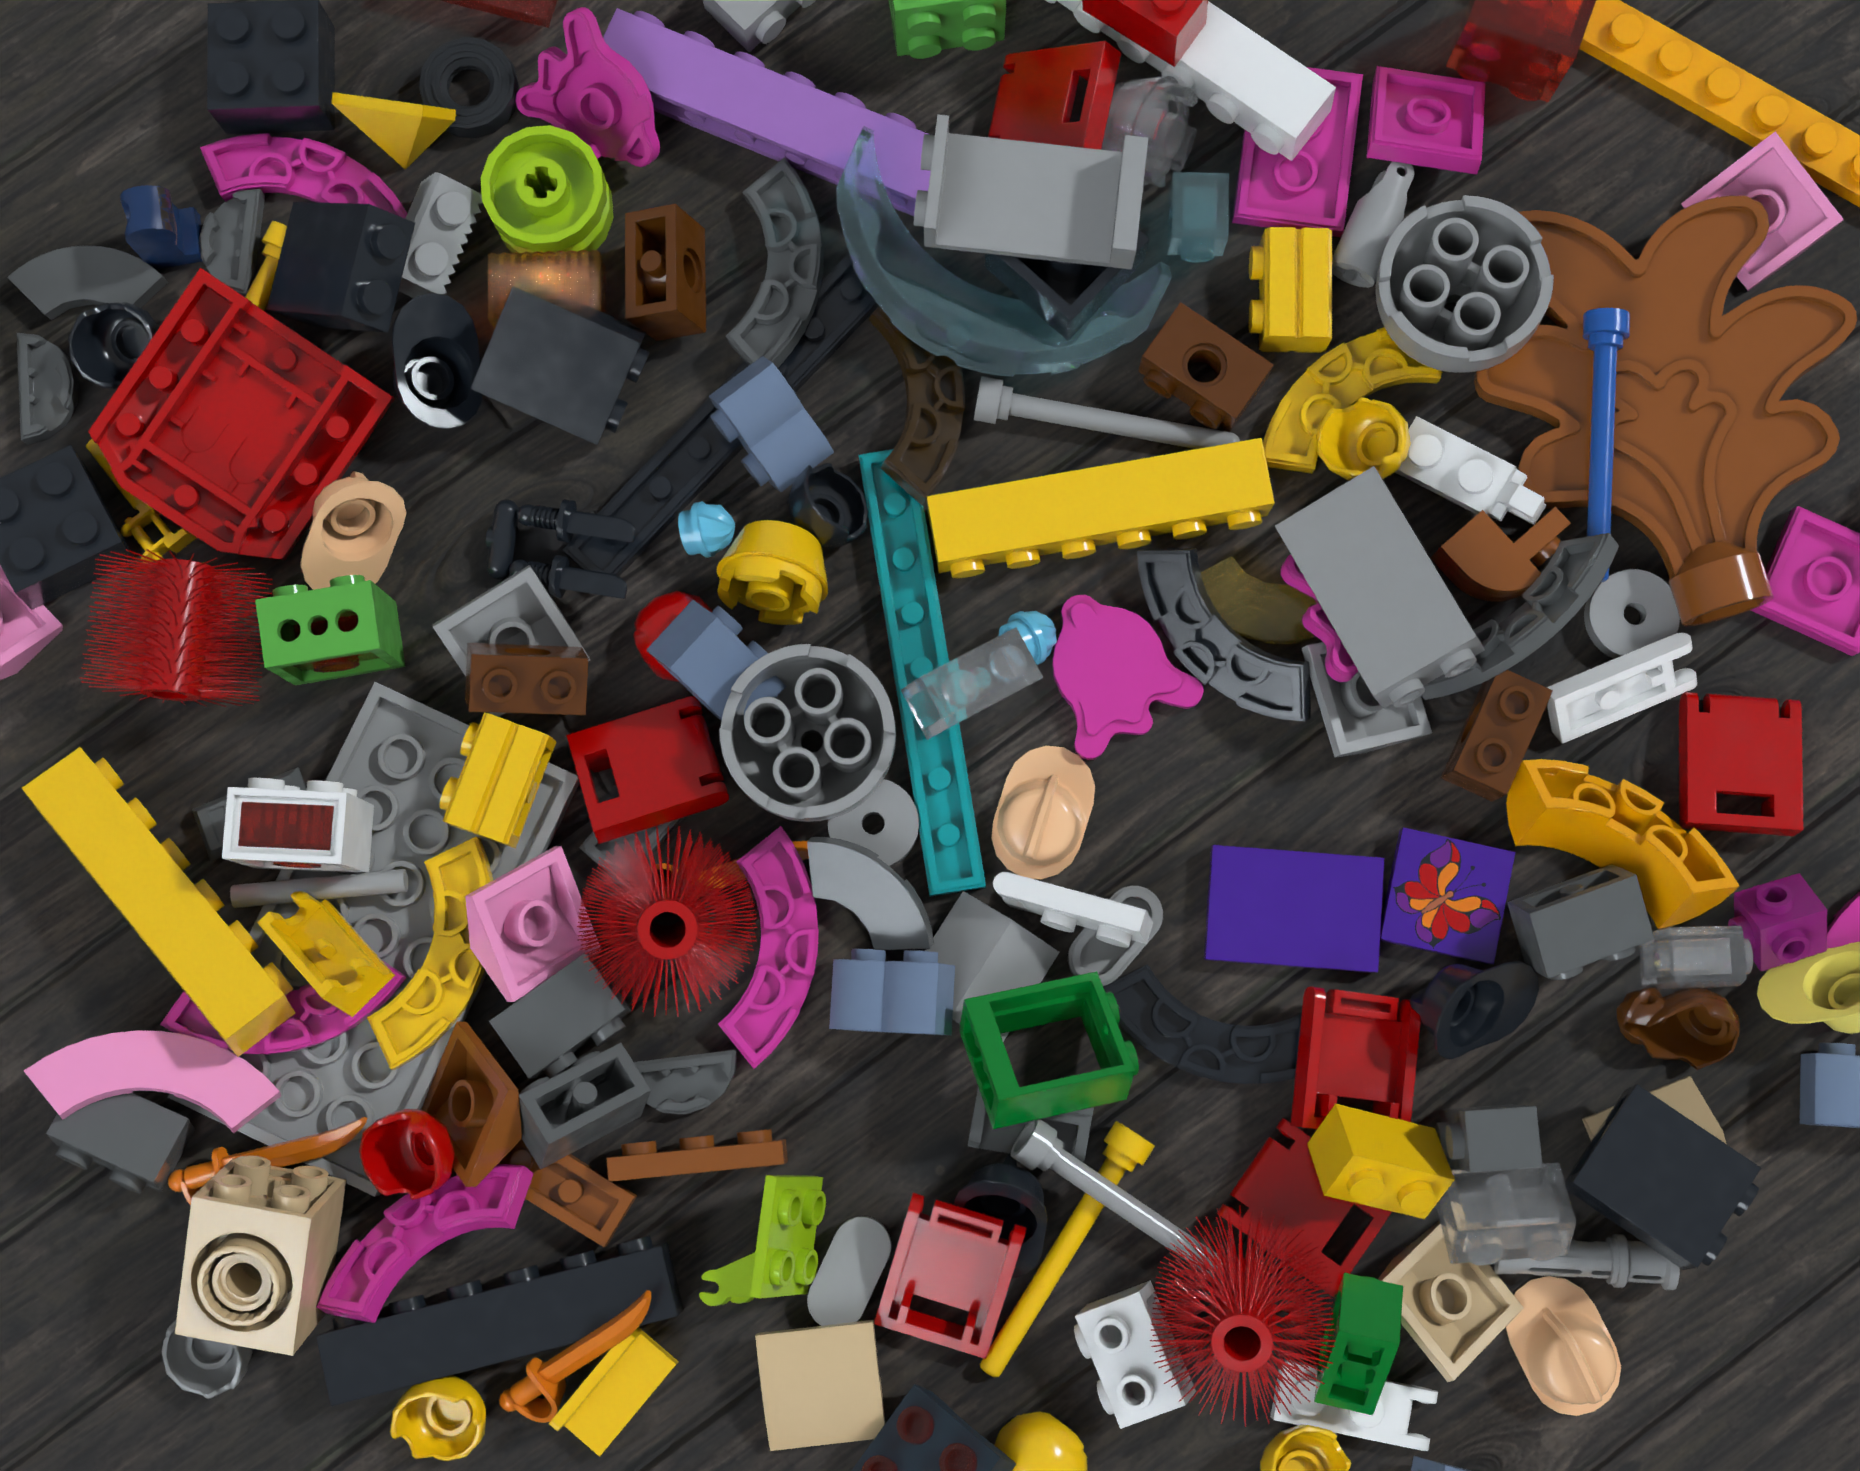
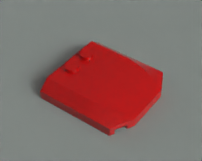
M200 268L88 432L94 443H97L112 468L111 472L121 488L215 550L232 554L286 560L313 520L312 512L316 497L324 487L342 478L395 398Z

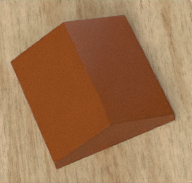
M457 1021L421 1110L427 1112L446 1126L455 1152L454 1171L466 1187H477L522 1139L519 1093L517 1087L467 1022Z

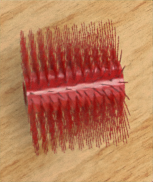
M126 549V551L154 562L112 551L110 552L143 562L99 554L100 556L137 564L95 559L120 564H96L115 569L95 568L96 570L119 573L120 575L93 573L116 578H96L113 583L102 584L92 582L93 584L113 586L117 589L93 587L108 592L92 593L118 598L90 596L91 598L109 601H95L93 603L111 607H89L106 609L111 612L90 610V612H97V614L106 616L89 617L111 621H87L100 622L102 624L90 627L124 634L86 630L107 634H87L98 638L95 640L112 641L118 644L86 640L115 646L84 645L121 650L98 647L99 649L89 648L91 650L87 651L117 657L84 653L83 655L119 660L84 658L114 662L101 663L90 661L92 664H104L114 667L83 664L113 670L81 667L82 669L115 673L86 672L107 676L84 675L114 681L80 677V679L110 682L81 681V683L125 686L89 687L129 689L104 690L102 692L140 691L119 696L143 694L147 697L140 700L153 697L164 699L162 703L165 700L181 701L185 705L183 701H194L206 706L196 701L200 699L227 707L203 698L239 706L243 705L219 699L250 704L254 703L229 698L259 701L256 699L227 696L259 697L230 693H253L251 691H240L231 688L259 691L231 685L261 687L228 683H258L235 680L242 678L256 681L249 679V677L228 674L262 678L261 676L235 673L262 674V672L241 671L229 668L256 669L234 666V664L261 668L260 666L230 661L264 663L227 658L261 660L258 656H253L252 653H263L238 649L262 650L255 648V646H250L261 643L246 641L247 639H261L249 638L250 636H248H260L258 635L260 633L250 632L259 629L244 627V625L259 626L257 623H253L258 622V619L247 617L257 616L250 613L257 612L253 611L257 609L248 608L256 607V605L245 602H255V599L251 598H268L247 593L272 594L248 589H269L251 584H272L243 580L242 578L272 579L225 574H267L215 572L255 568L214 569L238 564V562L210 566L206 563L217 558L204 563L191 561L194 553L190 560L176 559L171 551L169 552L174 559H164L149 551L161 559L155 560ZM117 567L132 568L135 570H126ZM116 571H127V572H131V573H135V574H129V573H123V572H116ZM117 577L131 578V579H136V580L121 579V578H117ZM110 580L127 581L130 583H121ZM234 584H243V585H248V586H253V587L237 586V585H234ZM110 590L127 591L130 593H119ZM109 594H121V595L130 596V597H122V596L109 595ZM234 594H243V595H249V596H238V595H234ZM233 598H245V599H249V600H241V599H233ZM111 600L131 602V603H119V602H115V601H111ZM103 603L120 604V605H124V606H114V605H108V604H103ZM234 604H242V605H250V606H239V605H234ZM110 608H121V609H126V610H118V609H110ZM235 608H246L251 610H239ZM231 611H241V612H245V613H238V612H231ZM103 613L121 614V615H124V616H112V615L103 614ZM102 617H115L123 620H115ZM232 617H240L253 620H240ZM231 621H242V622H247V623H252V624L234 623V622H231ZM103 623L117 624V625H125V626H112V625H107V624H103ZM101 627H114L122 630H112ZM230 627H238V628H246V629H254V630H240V629H235V628H230ZM233 631H243V632L254 633V634H243V633H236V632H233ZM230 634H233V635H243V636H247V637L232 636V635H230ZM95 636L112 637L117 639H105ZM233 641H242V642H249V643H256V644H243V643H237V642H233ZM232 645H244V646H249V647H254V648L238 647V646H232ZM92 650H105V651H111V652H115V653H104V652H98V651H92ZM228 650L241 651V652H249V653H237V652H232V651H228ZM234 655H245L257 658L238 657Z
M656 826L661 881L646 829L645 844L651 867L636 832L634 834V849L638 858L626 838L624 840L625 846H623L625 850H622L620 847L618 849L620 852L619 856L617 855L614 858L606 850L616 863L614 862L613 864L607 857L605 858L616 869L606 860L601 859L606 863L604 866L612 873L604 867L602 868L615 879L603 870L601 871L604 874L595 870L603 876L601 877L594 873L602 880L591 875L596 879L588 878L596 883L589 881L593 885L586 884L610 895L591 888H583L588 893L583 892L586 896H582L585 898H581L582 905L580 906L600 910L579 909L585 910L578 912L579 915L599 916V918L578 916L579 919H583L581 921H600L578 923H581L580 925L591 923L607 924L577 926L580 929L602 927L579 931L583 932V934L597 930L605 931L578 935V937L582 936L583 938L603 934L592 938L577 939V941L589 942L581 944L582 946L609 939L596 945L581 948L580 950H588L598 945L606 944L584 953L592 952V955L584 957V959L588 957L592 959L583 963L600 958L592 964L598 963L597 966L592 968L594 969L598 966L602 967L618 956L599 970L597 973L609 966L597 977L609 970L600 979L609 974L606 977L608 978L621 965L605 982L607 983L614 977L604 988L616 978L617 980L620 978L617 984L620 981L621 983L613 991L614 993L617 990L614 996L621 988L623 990L625 987L626 991L622 996V1004L631 988H633L632 1006L634 1008L645 984L642 1012H644L657 969L654 988V1017L664 959L665 1011L667 1015L668 960H670L678 1017L674 959L688 1012H690L689 997L684 974L701 1011L696 980L708 1000L710 998L709 985L716 994L717 992L719 993L714 986L715 982L717 983L714 979L715 976L729 989L725 984L727 982L719 973L727 981L729 980L721 972L738 984L736 980L727 974V972L731 973L718 962L730 971L732 970L715 956L732 969L734 968L731 965L740 969L730 962L738 964L728 956L741 962L740 960L747 962L741 957L749 958L742 956L738 952L746 953L726 944L747 951L746 949L754 951L753 949L746 948L747 946L745 945H752L745 944L746 942L744 941L757 942V940L728 935L756 938V936H750L749 934H755V932L731 928L754 930L753 928L757 927H740L726 924L753 926L751 924L756 923H738L734 921L752 922L749 920H755L757 917L735 919V917H754L756 914L728 915L753 913L750 911H755H735L754 907V901L731 905L736 902L752 900L750 899L752 898L750 897L751 893L748 892L751 891L748 890L750 888L727 895L743 888L741 886L746 884L743 881L747 878L737 879L743 874L737 875L740 871L734 873L738 870L737 868L721 881L714 884L735 868L733 867L726 872L735 864L733 863L725 869L734 860L724 866L731 859L729 858L715 871L730 856L728 855L724 859L729 851L724 856L722 855L717 862L716 860L713 862L716 856L714 858L713 856L720 847L718 849L716 847L709 855L708 852L712 847V841L710 844L708 842L703 850L702 834H699L689 856L693 842L691 829L678 868L681 847L680 826L678 827L673 869L669 881L668 826L666 881H664L658 826ZM732 884H735V885L729 887L728 889L722 890V889H724V888H726V887H728V886H730V885H732ZM734 887H737V888H735V889H733V890H731V891H729V892H727V893H724V892H726V891L729 890V889H732V888H734ZM603 888H605V889H607V890H610L611 892H613V893H615V894H612V893H610V892L604 890ZM594 893L604 895V896L609 897V898H611V899L601 897V896L596 895V894H594ZM744 893V894L739 895V896H737V897L730 898V899H726V898H729V897H731V896H733V895H737V894ZM592 896H595V897H598V898H602V899H604V900H599V899L594 898V897H592ZM743 896H747V897H744V898L739 899V900H737V901H731V900L736 899V898H740V897H743ZM587 900L599 901V902H602V903H604V904H599V903H595V902H591V901H587ZM584 903L600 905L607 908L595 907ZM752 904V905H748V906H744V907H740V908L727 909V908H731V907H735V906H739V905ZM581 912H599L605 914H588ZM664 912H672L681 917L677 923L670 926L660 925L653 920L657 915ZM726 930L737 931V932L745 933V934H748V935L736 934V933L729 932V931H726ZM725 940L732 941V942L737 943V944H739V945H735V944L729 943V942H727V941H725ZM608 945H611L610 947H608V948H606V949H604V950L599 951L600 949H602V948H604V947H606V946H608ZM608 949H611V950H609L608 952H606V953H604V954H601V955H599V956H596V955H598V954H600V953H602V952H604V951H606V950H608Z
M1239 1205V1254L1237 1257L1229 1210L1227 1238L1218 1208H1216L1227 1241L1226 1245L1218 1218L1216 1217L1227 1256L1218 1229L1216 1227L1220 1243L1207 1216L1205 1217L1216 1238L1218 1248L1207 1227H1203L1197 1216L1196 1219L1214 1245L1218 1258L1214 1254L1207 1238L1206 1240L1204 1239L1197 1227V1231L1214 1255V1258L1207 1251L1205 1245L1203 1246L1187 1227L1186 1229L1200 1244L1203 1251L1180 1230L1178 1231L1194 1247L1202 1260L1181 1241L1179 1242L1190 1255L1174 1244L1172 1245L1177 1248L1176 1250L1180 1254L1165 1247L1185 1258L1190 1265L1173 1255L1192 1270L1186 1268L1182 1263L1178 1264L1170 1259L1168 1260L1185 1270L1177 1268L1170 1262L1166 1264L1160 1261L1162 1264L1175 1268V1271L1164 1266L1163 1268H1157L1168 1270L1185 1280L1176 1278L1169 1272L1165 1274L1159 1271V1273L1175 1279L1173 1281L1163 1276L1162 1278L1156 1277L1173 1284L1155 1282L1156 1284L1171 1287H1155V1289L1166 1290L1172 1294L1154 1292L1169 1298L1154 1297V1299L1166 1301L1164 1303L1153 1302V1304L1165 1307H1153V1309L1165 1311V1313L1152 1314L1168 1317L1161 1319L1152 1318V1320L1165 1323L1151 1325L1163 1326L1165 1328L1151 1329V1331L1170 1332L1152 1336L1176 1335L1159 1340H1150L1168 1342L1151 1347L1174 1345L1155 1351L1159 1352L1183 1346L1159 1357L1173 1352L1176 1354L1181 1349L1189 1348L1171 1358L1154 1363L1167 1362L1171 1359L1182 1357L1158 1367L1162 1368L1172 1363L1175 1365L1180 1360L1188 1358L1165 1371L1166 1373L1185 1363L1175 1373L1177 1374L1198 1359L1190 1369L1165 1382L1167 1383L1184 1374L1180 1378L1181 1380L1173 1385L1175 1386L1196 1371L1183 1387L1209 1364L1197 1382L1179 1402L1208 1376L1188 1402L1190 1403L1197 1393L1202 1391L1206 1382L1212 1376V1381L1202 1399L1213 1383L1211 1393L1202 1407L1201 1413L1213 1393L1210 1403L1212 1402L1221 1378H1224L1210 1411L1211 1414L1219 1393L1224 1388L1222 1401L1224 1394L1225 1398L1221 1410L1222 1412L1224 1408L1221 1424L1233 1380L1234 1420L1239 1373L1242 1372L1245 1427L1246 1372H1248L1256 1418L1258 1420L1256 1395L1258 1397L1259 1394L1268 1424H1270L1258 1388L1259 1383L1268 1412H1270L1257 1369L1268 1401L1270 1400L1266 1388L1281 1415L1269 1390V1383L1279 1403L1282 1402L1291 1415L1273 1387L1267 1370L1271 1374L1279 1392L1281 1389L1291 1404L1272 1372L1299 1401L1284 1380L1305 1399L1307 1398L1287 1376L1284 1369L1305 1388L1307 1387L1297 1375L1318 1388L1306 1378L1310 1377L1322 1384L1325 1383L1302 1372L1294 1362L1313 1375L1315 1374L1307 1369L1309 1368L1308 1366L1322 1373L1324 1372L1301 1359L1328 1369L1329 1367L1313 1362L1308 1358L1333 1364V1362L1321 1360L1300 1349L1303 1348L1315 1355L1317 1353L1328 1357L1307 1347L1331 1353L1332 1351L1321 1349L1314 1345L1335 1347L1320 1342H1336V1340H1328L1313 1335L1334 1336L1319 1332L1335 1331V1329L1321 1327L1334 1325L1322 1323V1321L1334 1320L1333 1318L1320 1317L1322 1315H1333V1313L1319 1312L1333 1309L1331 1307H1320L1324 1304L1332 1305L1333 1302H1318L1323 1299L1333 1298L1316 1297L1332 1292L1325 1291L1310 1294L1314 1291L1329 1288L1330 1286L1324 1288L1315 1286L1331 1282L1323 1281L1315 1284L1313 1282L1328 1278L1329 1276L1322 1278L1319 1276L1313 1280L1306 1281L1325 1272L1322 1271L1296 1281L1312 1271L1327 1268L1328 1266L1322 1268L1318 1266L1312 1270L1305 1271L1325 1261L1314 1265L1310 1263L1305 1268L1294 1272L1318 1258L1316 1257L1299 1266L1310 1255L1308 1253L1316 1249L1314 1248L1299 1256L1306 1247L1312 1244L1311 1242L1287 1259L1293 1250L1305 1239L1277 1263L1278 1259L1299 1234L1276 1254L1291 1232L1286 1238L1284 1236L1273 1253L1275 1244L1285 1228L1284 1226L1271 1247L1275 1234L1285 1218L1284 1216L1271 1237L1275 1225L1273 1226L1264 1248L1263 1245L1275 1217L1273 1216L1265 1238L1264 1236L1262 1237L1264 1228L1262 1227L1264 1218L1262 1213L1264 1208H1262L1252 1249L1251 1210L1246 1258H1243L1241 1205ZM1267 1248H1268V1251H1267L1266 1256H1265V1258H1264L1263 1255H1264V1253L1266 1252V1250H1267ZM1181 1252H1183L1184 1254H1186L1187 1256H1189V1257H1190L1191 1259H1193L1194 1261L1188 1259V1258H1187L1185 1255H1183ZM1308 1254L1307 1256H1305L1303 1259H1301L1300 1261H1298L1296 1264H1294L1292 1267H1290V1268L1288 1269V1267L1291 1265V1263H1292L1293 1261H1295V1260L1299 1259L1300 1257H1302V1256ZM1205 1256L1211 1261L1214 1268L1206 1260ZM1183 1275H1186L1187 1277H1189V1278L1192 1279L1193 1281H1191V1280L1185 1278ZM1307 1289H1315V1290H1311V1291L1304 1292V1291L1307 1290ZM1199 1300H1204L1211 1305L1204 1306ZM1283 1300L1279 1305L1274 1304L1277 1301ZM1311 1309H1320V1310H1316V1311H1308V1310H1311ZM1283 1310L1289 1314L1285 1317H1280L1275 1313ZM1203 1311L1210 1314L1203 1318L1196 1316ZM1280 1322L1285 1328L1279 1327L1275 1324ZM1202 1334H1204L1199 1340H1195V1339H1197L1199 1336H1201ZM1184 1335L1183 1337H1180V1338L1175 1339V1340H1165V1339H1169V1338H1173V1337H1177V1336ZM1306 1336L1318 1338L1320 1340H1312ZM1294 1348L1300 1350L1304 1355H1302L1300 1352H1298V1351L1295 1350ZM1272 1351H1274L1280 1359L1276 1358ZM1210 1352L1206 1360L1200 1362ZM1283 1357H1284L1289 1363H1291L1293 1366H1291V1365H1289L1288 1363H1286V1362L1284 1361ZM1293 1358H1295V1359L1299 1360L1300 1362H1302L1306 1367H1304L1303 1365H1301L1299 1362H1297V1361L1294 1360ZM1272 1361L1277 1365L1278 1369L1284 1373L1288 1380L1277 1371ZM1213 1364L1212 1369L1206 1374L1207 1370ZM1222 1366H1223V1371H1222V1373H1221V1376H1220V1378L1218 1379V1381H1217V1383H1216V1385H1215V1382H1216V1380H1217V1377H1218V1375H1219V1373H1220V1370H1221V1368H1222ZM1293 1369H1295V1370L1299 1371L1300 1373H1302L1306 1378H1304L1302 1375H1300L1299 1373H1297V1372L1294 1371Z

